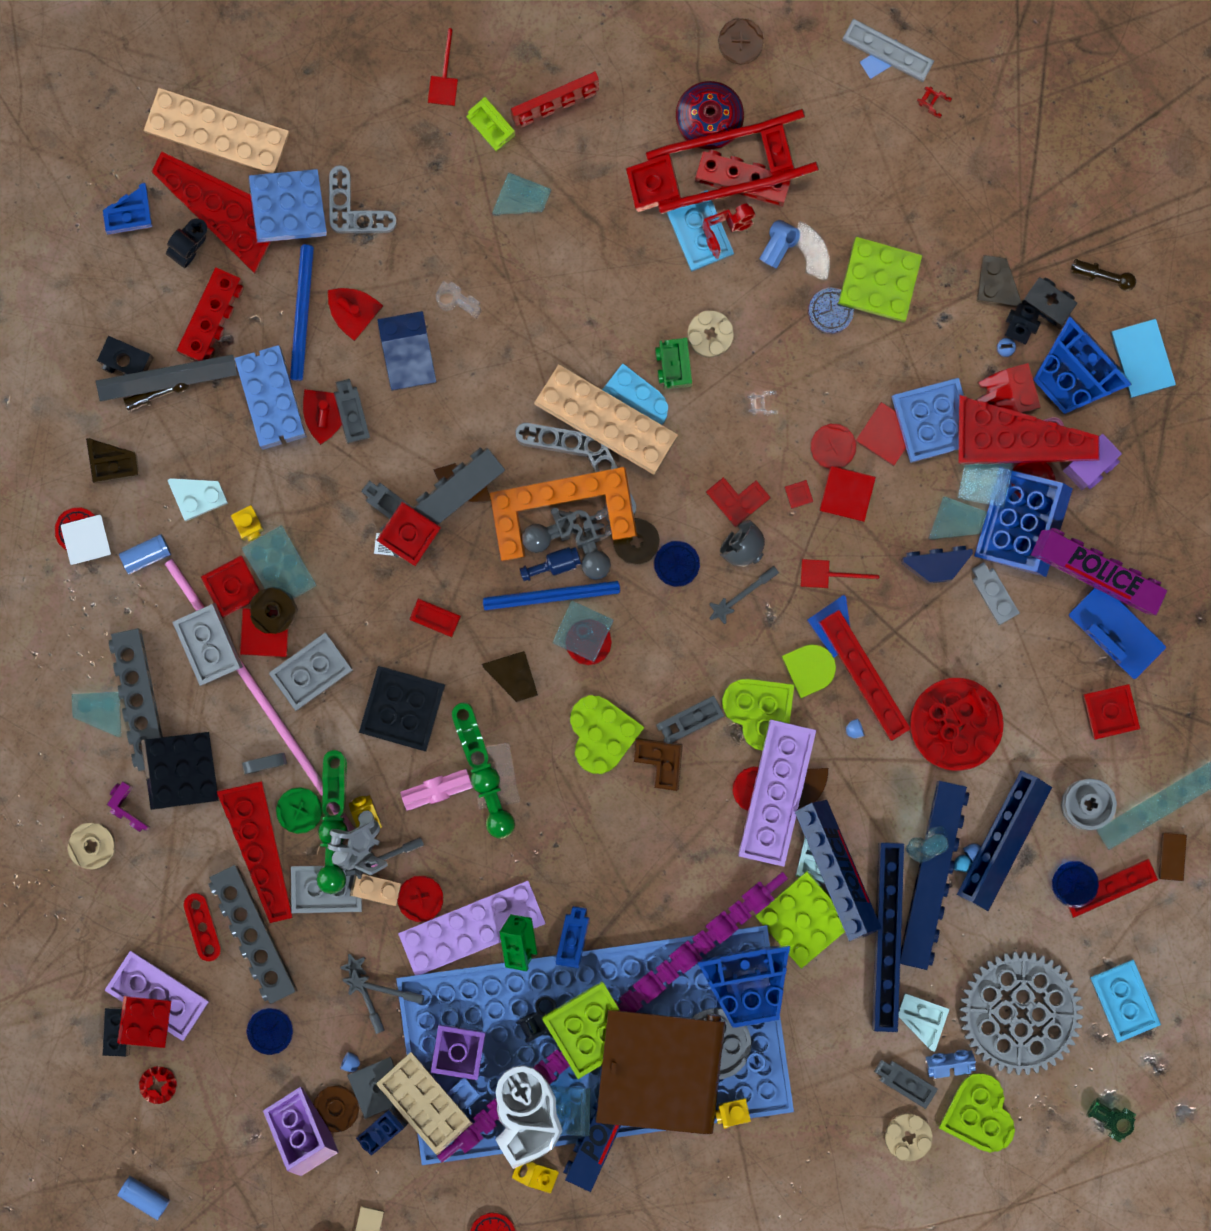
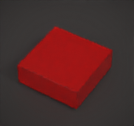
M807 480L784 487L791 509L814 502Z

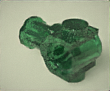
M1098 1098L1092 1102L1086 1114V1117H1093L1103 1123V1128L1110 1131L1108 1136L1121 1143L1122 1139L1125 1140L1126 1136L1131 1135L1135 1128V1113L1125 1107L1122 1111L1115 1107L1110 1109L1100 1103ZM1098 1110L1105 1113L1106 1116L1098 1113ZM1121 1119H1126L1128 1123L1124 1131L1117 1129V1122Z

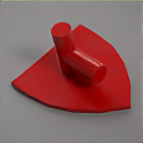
M337 288L328 290V305L337 326L355 341L382 309L383 305L367 293L356 289Z
M304 389L303 414L311 435L321 445L332 438L342 426L335 396L331 392Z

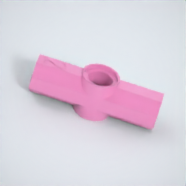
M467 769L445 777L439 776L427 780L422 785L401 791L400 793L406 811L428 803L434 804L450 798L451 795L473 787Z

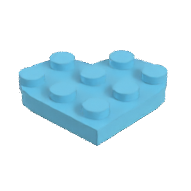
M622 364L602 389L657 423L664 424L668 413L666 399L657 389L626 365Z

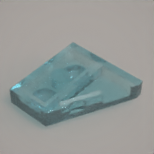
M508 173L492 215L543 212L551 189Z
M943 497L928 539L936 540L940 538L978 535L981 532L987 511Z
M118 692L72 694L73 718L116 737H121L120 697Z

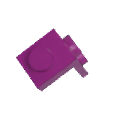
M123 781L121 784L117 783L110 792L112 798L107 804L111 807L110 812L120 819L123 816L131 821L129 825L137 831L141 832L142 829L148 831L150 829L149 825L121 807L133 786Z

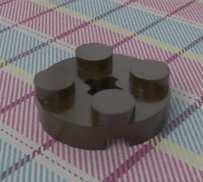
M634 518L637 537L643 539L640 547L636 548L635 545H630L633 537L613 540L616 554L624 562L641 565L649 562L656 555L660 538L654 525L646 520Z
M277 587L263 589L256 593L250 602L251 621L261 632L268 634L280 633L287 630L295 621L298 611L297 605L293 597L284 589ZM269 605L272 607L277 606V616L275 614L272 616L268 614L270 612Z

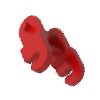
M931 86L925 87L926 92L922 99H917L919 106H925L929 109L928 112L941 118L942 114L936 113V110L933 109L935 101L941 97L951 102L952 98L947 97L942 91L937 93ZM932 94L935 97L929 104L926 102V100L929 97V95Z

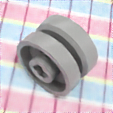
M1084 779L1074 782L1067 787L1061 801V809L1065 819L1072 826L1082 830L1103 828L1112 820L1117 805L1115 794L1111 788L1104 782L1096 779ZM1085 801L1091 802L1092 806L1090 809H1086Z

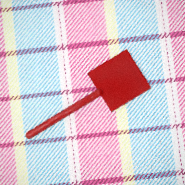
M452 28L448 29L443 74L442 77L431 76L427 103L455 106L458 79L447 78Z
M802 559L800 587L828 588L829 577L879 579L880 576L829 572V560Z

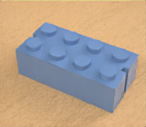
M279 345L260 350V356H257L254 352L235 358L258 442L262 450L281 445L282 440L280 436H284L287 443L307 437L283 352Z

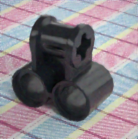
M195 218L190 220L182 230H176L167 243L169 248L166 251V255L181 267H188L195 258L196 251L206 240L207 224L203 220Z
M549 995L541 996L535 1005L536 1012L516 1021V1024L520 1025L526 1037V1043L545 1034V1032L553 1038L542 1020V1017L548 1013L542 1012L539 1008L542 1000H549L553 1005L550 1012L555 1010L557 1004L553 997ZM527 1023L530 1024V1026H531L533 1032H531V1030H530V1028H529V1026H528Z

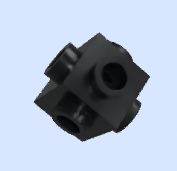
M1019 302L1016 310L1011 309L1006 319L1009 325L1005 336L1026 345L1031 333L1036 335L1041 324L1038 321L1040 311Z

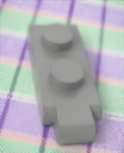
M984 562L972 568V572L975 575V578L972 580L998 625L1020 614L993 568L988 569Z

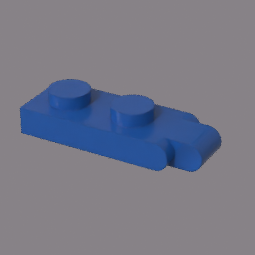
M573 906L571 914H566L556 956V965L573 968L580 967L590 918L586 917L587 908Z

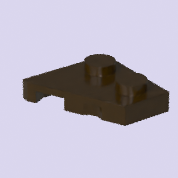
M983 255L977 302L1017 307L1019 302L1022 303L1007 258Z
M91 438L86 439L93 483L140 476L135 452Z
M525 651L482 664L483 668L515 702L538 696Z

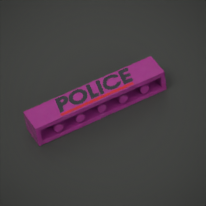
M1056 528L1041 531L1031 556L1147 615H1157L1168 591L1161 587V582L1152 578L1147 580L1141 577L1142 573L1133 568L1128 570L1122 567V562L1114 558L1109 560L1104 558L1103 552L1094 548L1089 550L1083 547L1084 543L1078 539H1067L1064 537L1065 533Z

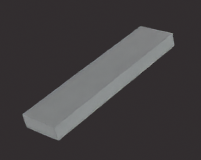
M855 19L852 20L842 41L921 82H924L934 63V60Z

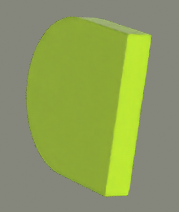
M806 645L781 656L800 699L825 688L834 678L836 671L835 660L832 654L822 646Z

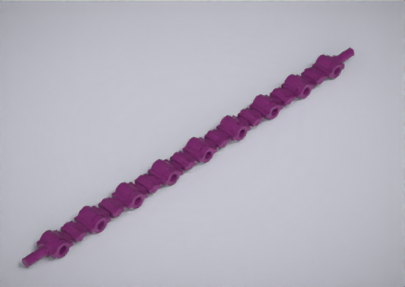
M781 872L766 886L760 881L741 896L745 900L743 903L738 900L728 908L731 913L727 915L723 911L705 926L709 930L705 933L701 930L692 938L694 941L692 945L687 940L669 955L672 959L670 963L665 960L656 967L658 973L654 974L651 970L632 985L636 991L632 992L629 989L619 998L622 1001L620 1004L614 1000L619 1010L636 1012L643 1006L641 1003L643 999L648 1004L666 989L663 985L665 981L668 984L672 983L679 977L677 973L679 970L683 974L703 959L699 955L701 952L706 955L716 947L713 943L715 940L721 944L739 929L736 926L737 922L742 925L750 919L752 915L749 912L753 910L755 914H758L775 900L771 893L788 880L787 876ZM558 1049L546 1057L549 1061L547 1064L541 1060L533 1066L549 1084L557 1079L554 1075L556 1071L560 1075L570 1066L563 1053L559 1052ZM496 1098L486 1105L490 1109L488 1112L483 1109L473 1117L476 1122L471 1124L454 1142L437 1155L442 1163L460 1148L464 1153L468 1152L484 1138L480 1134L484 1131L485 1134H488L497 1126L495 1121L498 1119L500 1122L497 1113Z

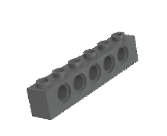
M137 628L111 634L112 640H109V648L111 654L115 653L116 663H113L115 676L120 677L121 685L118 686V693L120 699H124L126 708H122L124 721L129 722L130 731H127L129 745L133 744L135 752L131 754L134 768L138 767V771L142 772L145 771L141 740L161 738L163 734L142 630ZM127 649H132L134 657L131 661L127 662L123 659V653ZM136 671L139 679L135 684H130L127 677L129 673ZM136 694H141L143 697V703L139 707H135L132 704V698ZM140 717H145L148 721L147 727L143 730L138 729L136 724Z
M233 865L209 877L211 880L208 883L210 890L214 896L218 895L221 901L219 908L223 916H228L231 925H229V929L233 937H238L242 944L239 946V950L243 958H248L252 967H249L253 979H258L262 986L259 991L263 1000H268L272 1004L298 991L238 866ZM230 886L237 890V896L233 900L228 899L225 895L226 889ZM240 907L247 911V918L244 921L238 920L235 915L236 910ZM250 928L256 930L258 935L254 942L248 941L245 936L246 931ZM258 950L266 951L268 958L265 963H260L256 960ZM267 972H276L278 980L275 984L267 982Z

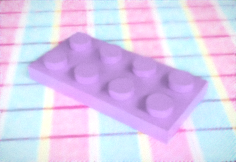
M133 951L128 953L105 989L106 992L122 1002L124 996L171 1001L168 1032L182 1041L186 1039L209 1003V1000Z

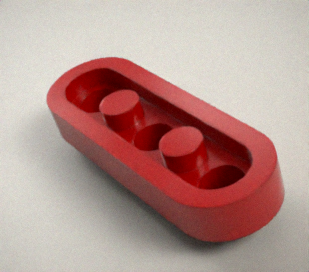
M192 893L185 898L183 906L196 950L202 960L214 961L220 956L222 949L211 911L205 896L199 893ZM197 900L200 902L199 909L192 907L193 901ZM201 923L207 925V930L204 932L199 929ZM208 945H212L214 947V952L212 954H208L206 952V947Z

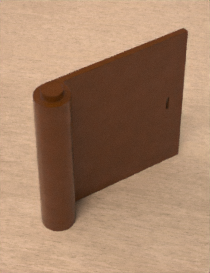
M608 1010L596 1123L713 1134L726 1021L722 1020L721 1015L707 1014V1018L692 1019Z

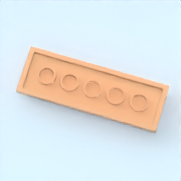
M162 88L157 90L143 130L145 133L268 174L276 173L289 136L288 130Z
M559 364L535 401L536 406L653 475L678 434Z

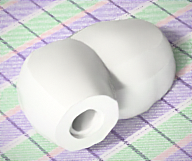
M525 1065L510 1068L498 1080L496 1087L497 1113L505 1130L495 1140L514 1169L538 1159L552 1150L562 1133V1127L556 1113V1097L550 1084L542 1074L533 1067Z

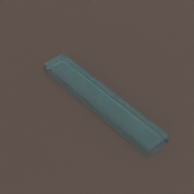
M1211 761L1111 820L1103 828L1096 829L1106 848L1110 850L1210 790Z

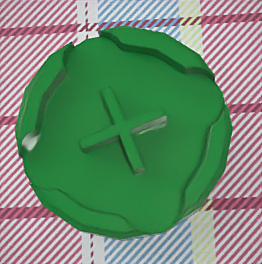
M302 787L292 788L283 793L276 806V815L281 826L289 832L296 834L307 833L316 828L323 814L322 803L319 797L311 790Z

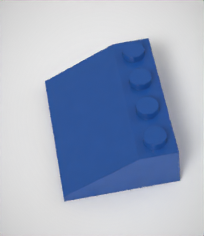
M1000 468L974 556L1017 570L1047 577L1050 565L1031 556V553L1042 530H1051L1052 528L1061 530L1073 488L1061 482ZM1014 491H1018L1021 494V498Z

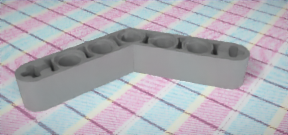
M522 423L516 429V439L523 446L588 457L595 472H600L598 466L603 461L609 462L612 466L611 469L618 468L606 446L601 444L599 451H590L588 444L596 440L582 432L532 423ZM525 429H528L530 434L537 435L536 431L538 430L540 431L538 435L539 442H535L536 438L528 436L527 440H524L523 435L520 433H524ZM546 433L555 435L556 439L552 444L543 442L542 438ZM575 437L578 440V445L574 448H569L565 444L566 439ZM630 493L633 514L635 515L636 503Z

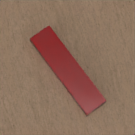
M1146 859L1094 882L1093 894L1087 901L1081 904L1066 902L1072 918H1075L1158 881V878L1150 860ZM1093 883L1076 890L1075 899L1074 892L1065 895L1064 898L1068 901L1072 899V902H1079V897L1081 901L1087 899L1086 895L1089 897L1092 890L1090 889H1093Z

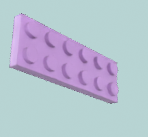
M770 719L739 849V857L785 866L796 819L795 811L799 807L816 730Z
M526 881L398 934L414 974L421 975L500 943V930L510 914L532 918L533 928L546 923L529 881Z

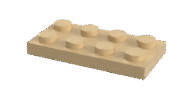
M412 1052L376 1083L436 1155L443 1151L472 1124L471 1120Z

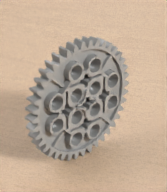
M1023 951L1021 958H1019L1017 952H1013L1011 959L1007 953H1004L1003 961L998 956L995 957L996 964L986 961L988 969L980 966L979 969L982 974H972L976 981L967 982L972 988L971 990H963L968 995V998H961V1001L966 1003V1007H961L959 1010L965 1012L966 1015L960 1017V1020L967 1022L961 1029L969 1030V1033L964 1036L965 1039H973L969 1046H977L974 1052L976 1055L984 1053L982 1061L990 1058L989 1066L993 1067L998 1063L999 1071L1006 1066L1008 1074L1012 1072L1013 1068H1015L1017 1075H1020L1022 1069H1024L1026 1075H1029L1031 1068L1035 1073H1039V1066L1044 1070H1048V1062L1055 1066L1054 1058L1057 1057L1063 1060L1061 1052L1070 1053L1067 1047L1068 1044L1075 1046V1042L1071 1039L1072 1037H1079V1034L1074 1031L1075 1028H1082V1025L1076 1023L1077 1020L1083 1018L1082 1015L1077 1014V1011L1083 1009V1006L1076 1005V1002L1081 1000V997L1073 995L1078 991V988H1070L1074 980H1065L1068 973L1066 971L1059 973L1060 965L1052 968L1053 960L1050 959L1045 964V956L1042 955L1036 960V953H1032L1028 958L1027 953ZM1005 972H1009L1012 975V982L1009 985H1003L1001 982V976ZM1042 974L1045 978V984L1038 988L1034 984V978ZM987 988H992L995 992V996L991 1001H986L983 997V993ZM1002 990L1006 992L1011 990L1009 994L1011 999L1009 1001L1005 999L1000 1001V998L1003 996L1001 994ZM1020 990H1025L1028 994V998L1024 1003H1019L1016 998ZM1033 991L1039 994L1043 992L1042 999L1046 1006L1038 1001H1033L1036 998ZM1054 992H1058L1061 996V1000L1057 1005H1052L1049 1000L1050 995ZM1002 1006H1008L1010 1008V1015L1003 1019L999 1015V1009ZM1016 1007L1026 1009L1024 1014L1027 1020L1022 1017H1016L1018 1015ZM1035 1008L1043 1010V1017L1038 1021H1035L1032 1017V1012ZM986 1021H990L993 1024V1030L989 1034H984L981 1029L982 1024ZM997 1021L1004 1025H1009L1007 1030L1012 1038L1003 1032L999 1034L1001 1028ZM1019 1023H1023L1026 1026V1032L1022 1036L1015 1034V1027ZM1034 1025L1037 1027L1042 1025L1040 1029L1042 1034L1040 1036L1036 1034L1032 1036L1034 1032L1032 1027ZM1056 1025L1059 1029V1034L1055 1038H1050L1048 1029ZM1001 1039H1006L1009 1043L1008 1049L1004 1052H1000L997 1048V1043ZM1034 1041H1039L1042 1045L1041 1051L1037 1054H1033L1030 1050V1046Z

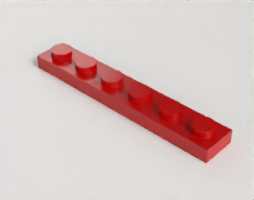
M840 610L819 621L818 623L889 741H893L911 729Z

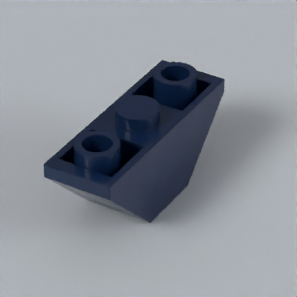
M966 546L952 547L951 552H943L942 548L929 550L930 554L920 555V551L906 553L907 557H903L901 562L927 584L948 582L954 579L973 554V549L966 550Z
M392 1106L356 1139L361 1147L372 1156L402 1131L408 1122Z

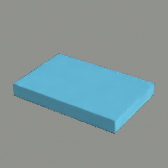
M712 200L666 212L691 272L734 255L721 222L710 226L720 245L719 259L713 256L707 245V237L702 225L705 218L717 214Z
M1156 319L1111 332L1121 369L1132 383V385L1127 387L1130 398L1176 385Z
M1133 959L1090 977L1117 1043L1161 1025Z

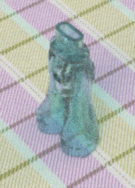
M943 826L932 827L925 840L923 838H912L906 846L908 855L913 860L924 863L930 861L934 856L944 853L949 848V836Z

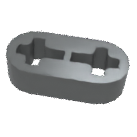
M279 753L243 762L242 767L245 775L286 765L287 760L285 753Z

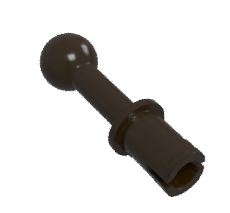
M1075 259L1073 261L1075 264L1071 266V273L1088 277L1090 281H1094L1095 278L1118 284L1120 289L1124 291H1130L1136 285V278L1133 274L1123 273L1119 275L1099 269L1098 263L1090 264Z
M179 383L174 388L132 395L123 398L125 405H127L128 412H131L147 404L151 406V400L171 392L184 393L189 388V385Z

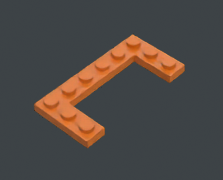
M621 467L491 492L490 497L501 561L525 557L518 515L519 511L603 495L606 496L613 540L636 537L637 532L626 468Z

